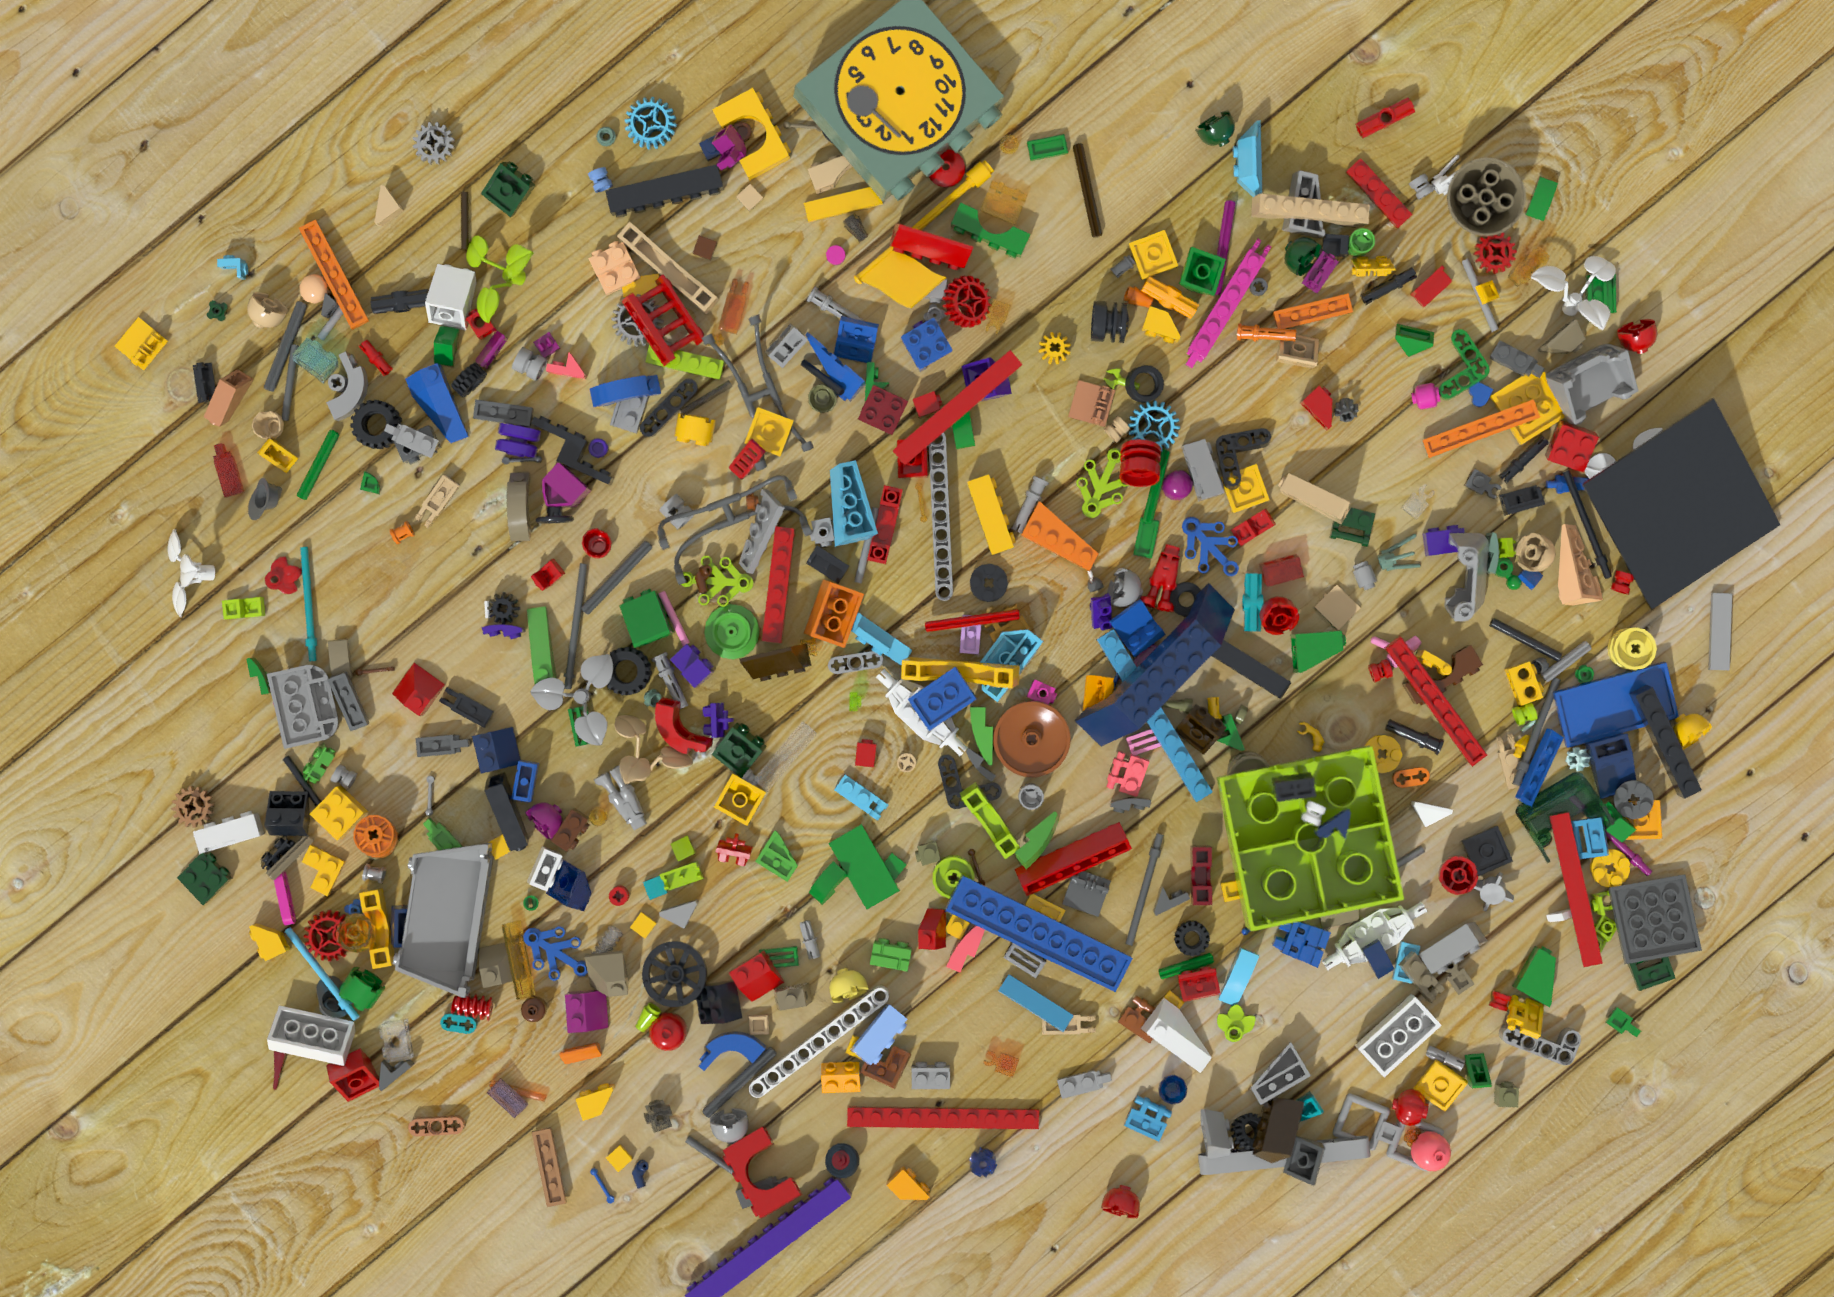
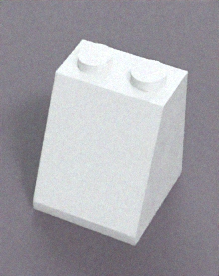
M437 264L425 301L429 323L462 330L467 329L468 321L466 318L469 317L476 286L474 271L466 268H455L447 264Z

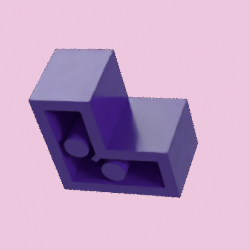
M686 644L670 660L682 672L681 674L694 688H697L714 673L712 670L714 666L707 658L702 659L699 656L701 652L694 644L691 646Z

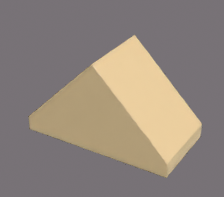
M384 185L380 186L374 222L378 226H384L404 211L390 190Z

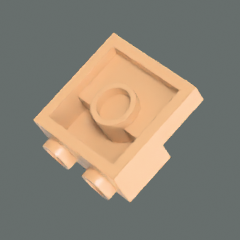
M615 241L608 246L609 249L603 252L601 249L596 250L591 254L592 257L588 258L607 296L641 279L623 242Z

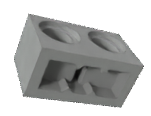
M790 323L765 352L783 368L808 339Z

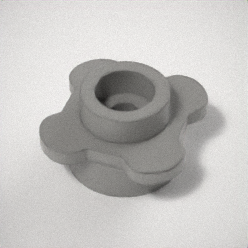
M931 304L923 318L925 321L935 318L938 325H940L941 319L946 316L944 314L945 310H940L936 304Z

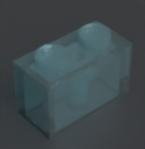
M308 337L293 353V361L323 384L338 368V358L332 352H326L322 349V345L318 341H312Z

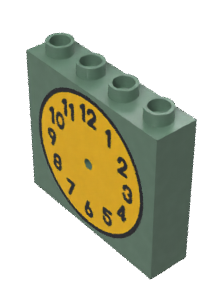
M923 0L899 1L795 85L793 95L882 202L891 195L899 201L909 194L915 187L911 179L921 171L926 177L936 172L944 164V160L940 155L950 147L955 153L963 150L974 139L969 132L978 124H981L985 130L995 124L1003 115L998 108L1004 98L1003 94ZM861 85L873 89L878 98L875 110L901 134V137L898 138L873 113L868 116H858L852 113L847 104L849 92L856 86Z

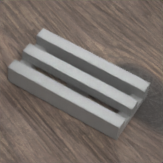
M1012 943L1004 955L1006 960L1034 978L1038 976L1046 963L1037 955ZM1016 947L1041 964L1039 966L1016 952L1014 948ZM1012 953L1013 955H1015L1016 957H1018L1019 959L1026 962L1027 964H1029L1037 970L1033 972L1032 970L1028 969L1018 961L1011 958L1010 954Z

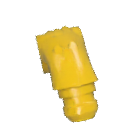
M1299 722L1298 724L1305 726V730L1302 732L1297 730V732L1301 735L1311 734L1314 743L1313 751L1321 752L1325 741L1320 732L1306 722Z

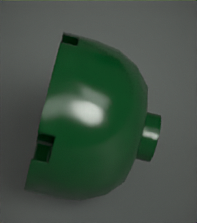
M1230 111L1220 112L1222 116L1216 117L1214 115L1197 126L1198 129H1195L1202 142L1211 146L1219 145V147L1230 142L1229 138L1235 130V122Z
M1301 237L1290 241L1285 247L1284 259L1286 267L1297 276L1304 275L1314 265L1311 263L1314 257L1318 259L1322 246L1309 237Z

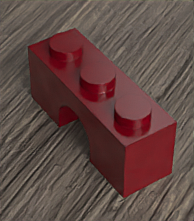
M1210 845L1190 846L1191 904L1212 905V847Z

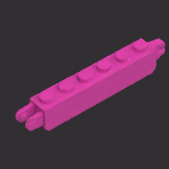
M1257 238L1251 250L1249 249L1190 344L1186 353L1190 357L1185 364L1192 369L1197 360L1202 362L1206 358L1265 262V257L1272 246L1267 245L1261 256L1255 253V250L1261 244L1259 238Z

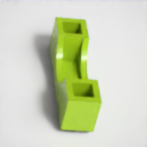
M976 782L960 792L961 799L971 813L980 821L1004 859H1007L1021 848L1018 840Z

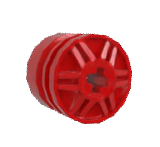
M1142 439L1130 440L1121 445L1120 461L1122 463L1120 464L1119 474L1121 482L1133 487H1148L1159 482L1160 446L1153 441Z

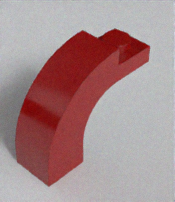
M662 697L655 707V721L662 738L672 748L684 754H688L692 749L696 752H706L712 746L713 738L688 731L680 720L681 701Z

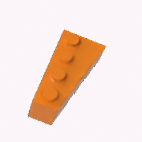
M1040 501L1038 502L1021 536L1090 572L1099 553Z

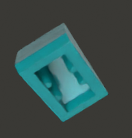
M1310 1091L1296 1100L1304 1102L1300 1122L1324 1113Z

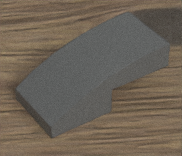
M967 748L966 753L972 764L985 778L992 782L996 775L980 765L984 758Z

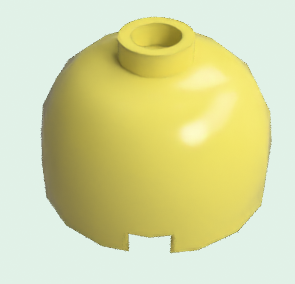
M848 968L837 971V975L832 978L829 986L830 996L834 1003L844 1002L843 998L855 999L869 990L864 976L854 970L848 971Z

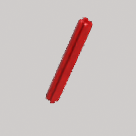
M1016 609L925 622L926 632L1019 620L1020 614L1019 610Z

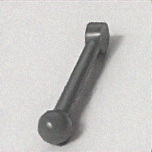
M539 455L537 458L509 459L504 457L502 459V463L505 465L510 462L535 461L540 463L542 461V457Z

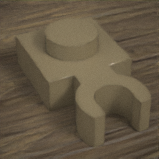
M1453 963V968L1445 972L1452 975L1448 978V981L1459 995L1473 986L1474 982L1464 968L1458 971V965Z

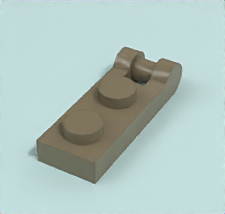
M1411 951L1398 964L1428 1002L1433 1003L1437 994H1441L1445 990L1415 952Z

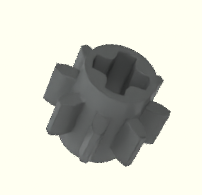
M1344 398L1339 403H1336L1334 411L1335 416H1340V421L1350 422L1354 417L1357 418L1359 409L1358 404H1353V399Z

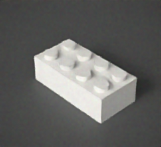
M1411 994L1355 1046L1378 1072L1385 1077L1442 1025Z
M279 1006L267 1038L268 1048L277 1052L344 1066L355 1035V1025L353 1021Z

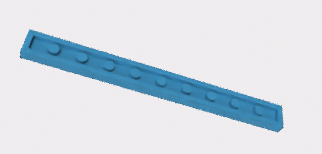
M1114 629L1096 640L1123 682L1137 667ZM1160 708L1147 721V724L1194 801L1198 802L1211 794L1212 790L1164 711Z

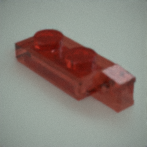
M224 444L214 445L216 455L213 456L224 498L244 493L234 456H232L230 451H226Z

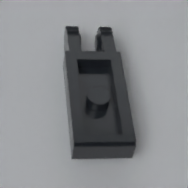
M446 687L445 691L457 699L453 704L448 699L441 697L439 702L450 707L457 714L486 728L494 710L462 693Z

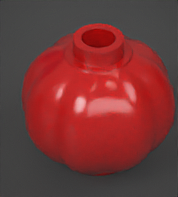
M1405 1090L1398 1098L1393 1099L1392 1109L1395 1110L1396 1117L1402 1124L1414 1126L1419 1124L1422 1118L1426 1119L1429 1104L1425 1103L1424 1095L1418 1090Z

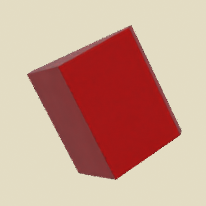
M905 439L897 440V446L900 443H902ZM927 447L906 465L897 457L898 478H928Z

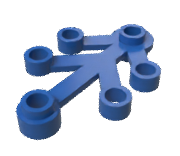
M1195 517L1186 518L1182 524V529L1187 534L1186 558L1193 559L1196 556V550L1194 549L1196 536L1201 542L1198 571L1200 573H1207L1209 571V550L1224 566V573L1227 576H1235L1239 571L1238 564L1234 561H1229L1215 545L1235 547L1238 539L1235 536H1229L1228 538L1206 537L1202 531L1214 530L1216 533H1222L1225 529L1222 522L1200 523ZM1189 523L1195 524L1194 530L1188 528ZM1216 524H1221L1223 529L1217 531L1215 529ZM1230 538H1234L1236 540V543L1234 545H1230L1228 543V540ZM1188 550L1194 551L1193 557L1187 556ZM1201 564L1207 565L1206 571L1200 570ZM1229 565L1234 566L1233 572H1228L1227 567Z
M558 926L555 929L543 932L537 928H530L524 933V942L532 949L534 958L532 966L535 970H541L545 966L544 960L541 959L540 946L546 950L550 968L548 976L552 981L558 980L561 976L555 957L572 967L577 976L582 977L588 973L584 960L576 961L561 951V949L572 947L576 949L580 947L582 941L579 937L575 936L570 940L550 944L544 939L554 936L562 938L566 933L564 927ZM561 929L563 934L557 935L556 930ZM531 934L536 936L535 941L530 940ZM573 939L579 941L578 946L572 944ZM536 961H540L542 966L538 968L535 965ZM578 966H583L584 972H579ZM553 971L558 973L557 978L552 977L551 973Z

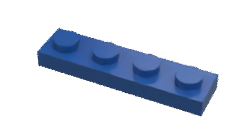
M1546 729L1528 771L1516 793L1515 798L1526 805H1533L1564 737L1554 730Z

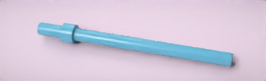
M291 927L286 929V935L338 1000V1005L341 1009L345 1010L353 1021L358 1019L360 1016L352 1007V1002L339 996L340 990L314 956L308 952L307 947Z

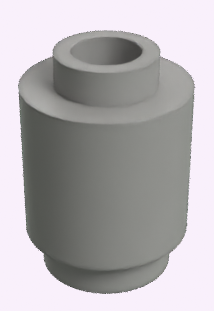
M1367 561L1354 565L1353 574L1359 589L1364 588V590L1375 587L1374 583L1377 582L1371 564L1369 565Z

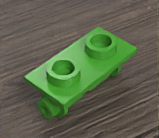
M322 743L320 747L318 746L313 753L314 758L305 765L302 771L304 779L307 781L310 777L309 781L316 784L317 781L319 782L326 769L321 767V764L328 767L335 757L334 753L336 751L330 747L327 750L325 743Z

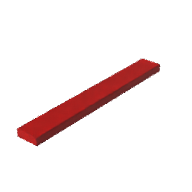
M1009 350L893 449L894 454L904 465L909 463L1023 364Z
M1399 636L1384 647L1468 763L1473 767L1485 758L1487 753L1403 638Z
M1569 812L1551 815L1549 818L1583 967L1603 964Z

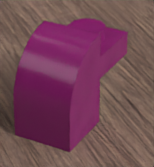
M731 124L716 133L712 144L722 154L716 165L721 170L726 167L731 168L746 156L745 143Z

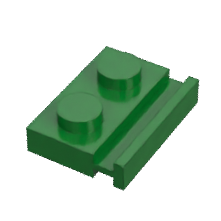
M1616 274L1609 281H1601L1595 276L1586 289V299L1589 302L1591 300H1598L1604 303L1612 314L1617 313ZM1591 275L1586 276V282L1588 281Z

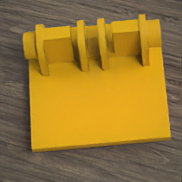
M1358 256L1356 259H1351L1354 265L1351 272L1356 277L1366 276V271L1367 276H1370V271H1372L1373 276H1376V271L1377 276H1387V274H1391V271H1396L1390 258L1386 256H1376V259Z
M138 317L114 347L127 356L134 365L139 366L144 371L168 341Z

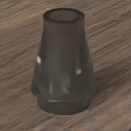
M854 213L842 221L845 225L844 228L859 243L868 237L860 216L857 217Z

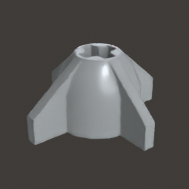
M1501 872L1485 880H1478L1473 888L1480 891L1481 899L1485 902L1483 911H1487L1490 904L1495 905L1503 900L1509 902L1514 900V896L1506 889L1505 883L1501 880L1503 876Z

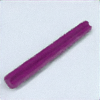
M1226 200L1224 205L1216 255L1226 259V261L1236 204L1232 200ZM1226 261L1215 295H1220L1222 292Z

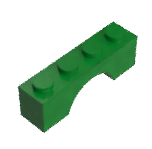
M961 202L951 222L954 232L961 235L964 233L971 235L970 238L979 243L984 241L988 243V247L996 251L1002 249L1006 251L1005 254L1014 259L1016 257L1021 258L1031 235L1014 226L1002 234L990 233L981 226L978 220V210Z

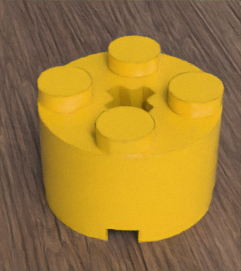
M678 413L674 434L677 437L676 441L688 443L690 440H694L696 445L709 446V443L713 441L716 420L711 419V422H709L707 417L690 414L683 417V413Z

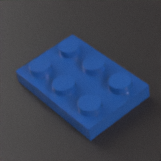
M954 667L914 694L908 701L928 731H931L977 700V697L957 667Z

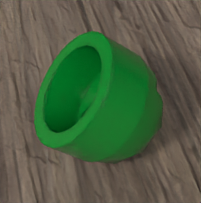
M528 895L523 900L524 908L529 911L535 910L539 905L538 899L533 895ZM528 898H532L533 907L529 908Z

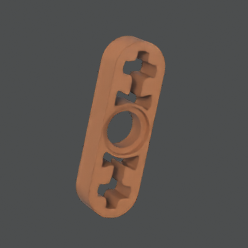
M461 1116L419 1117L409 1123L408 1130L413 1136L459 1134L465 1128V1120ZM445 1120H447V1124H453L454 1121L457 1120V1123L461 1126H459L457 1130H455L454 1126H449L447 1128L448 1131H445ZM426 1121H428L427 1128H421L419 1132H417L416 1128H413L417 1122L420 1126H425L427 1124ZM433 1121H439L442 1124L440 1131L433 1130Z

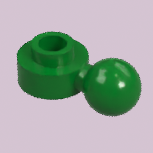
M1499 558L1495 575L1506 578V585L1509 589H1519L1522 581L1517 575L1512 574V562L1507 558ZM1505 564L1507 566V569L1502 570L1500 568V565Z

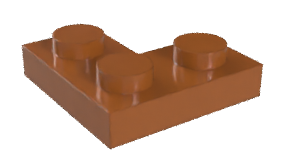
M893 1046L885 1063L880 1060L876 1064L872 1063L871 1065L864 1062L860 1073L895 1089L911 1054Z

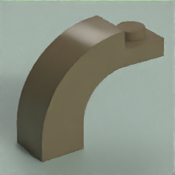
M529 472L510 473V479L507 482V520L511 541H530L532 526L528 505Z

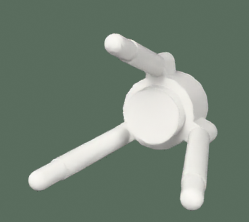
M1456 155L1439 174L1433 177L1434 180L1431 184L1439 195L1442 193L1444 195L1447 194L1449 183L1455 173L1449 177L1444 174L1456 162L1459 155Z

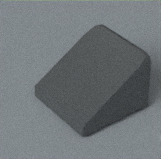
M325 293L321 315L328 319L339 305L336 300Z

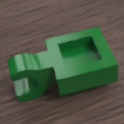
M1618 1007L1614 1008L1605 1023L1621 1034L1626 1030L1633 1036L1638 1037L1641 1032L1630 1024L1633 1018Z

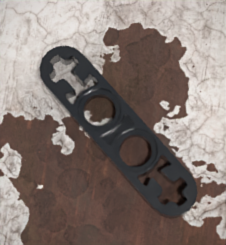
M692 379L682 381L641 423L640 432L646 437L655 436L698 392L697 383ZM688 383L690 385L693 383V392L687 391L684 394L687 398L684 399L678 391L681 390L683 393L686 390L685 384ZM674 396L681 398V404L677 407L672 406L670 402ZM666 410L668 413L667 418L659 420L657 418L658 411ZM654 417L660 423V426L658 427L655 424L652 427V433H645L646 428L644 426L646 424L651 425L654 422L651 418Z

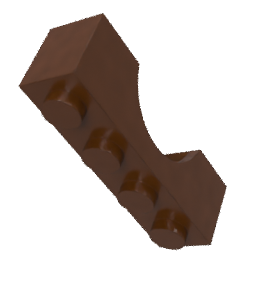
M1467 645L1451 654L1452 672L1439 680H1433L1442 693L1447 691L1446 687L1450 684L1455 686L1462 682V677L1469 674L1471 676L1480 671L1479 667L1483 663L1472 645ZM1409 681L1402 684L1413 704H1420V706L1425 704Z

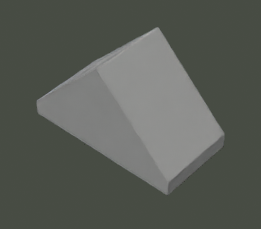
M698 900L661 910L659 915L685 928L698 905Z

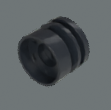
M1094 301L1091 341L1104 342L1106 334H1110L1111 343H1114L1115 335L1119 334V343H1124L1129 325L1127 303H1122L1121 310L1117 311V302H1114L1112 311H1109L1106 301Z

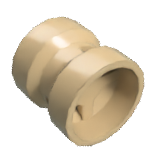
M1119 416L1113 420L1111 425H1107L1104 428V431L1116 443L1121 439V435L1130 430V427Z

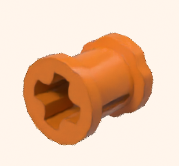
M405 521L402 526L396 529L389 530L396 544H400L402 540L409 536H415L408 521Z

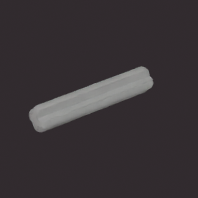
M1587 641L1582 642L1542 673V678L1546 682L1551 681L1592 649Z

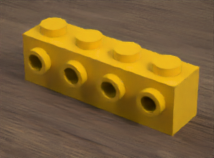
M988 474L968 481L967 485L991 555L1014 548L1013 544L1016 541L1013 532H1008L1007 525H1010L1007 514H1002L1001 507H1003V502L1000 496H996L994 489H997L994 477L990 478Z

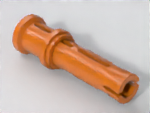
M1238 323L1237 340L1252 339L1254 342H1257L1259 339L1295 342L1296 329L1261 328L1258 324L1246 326Z

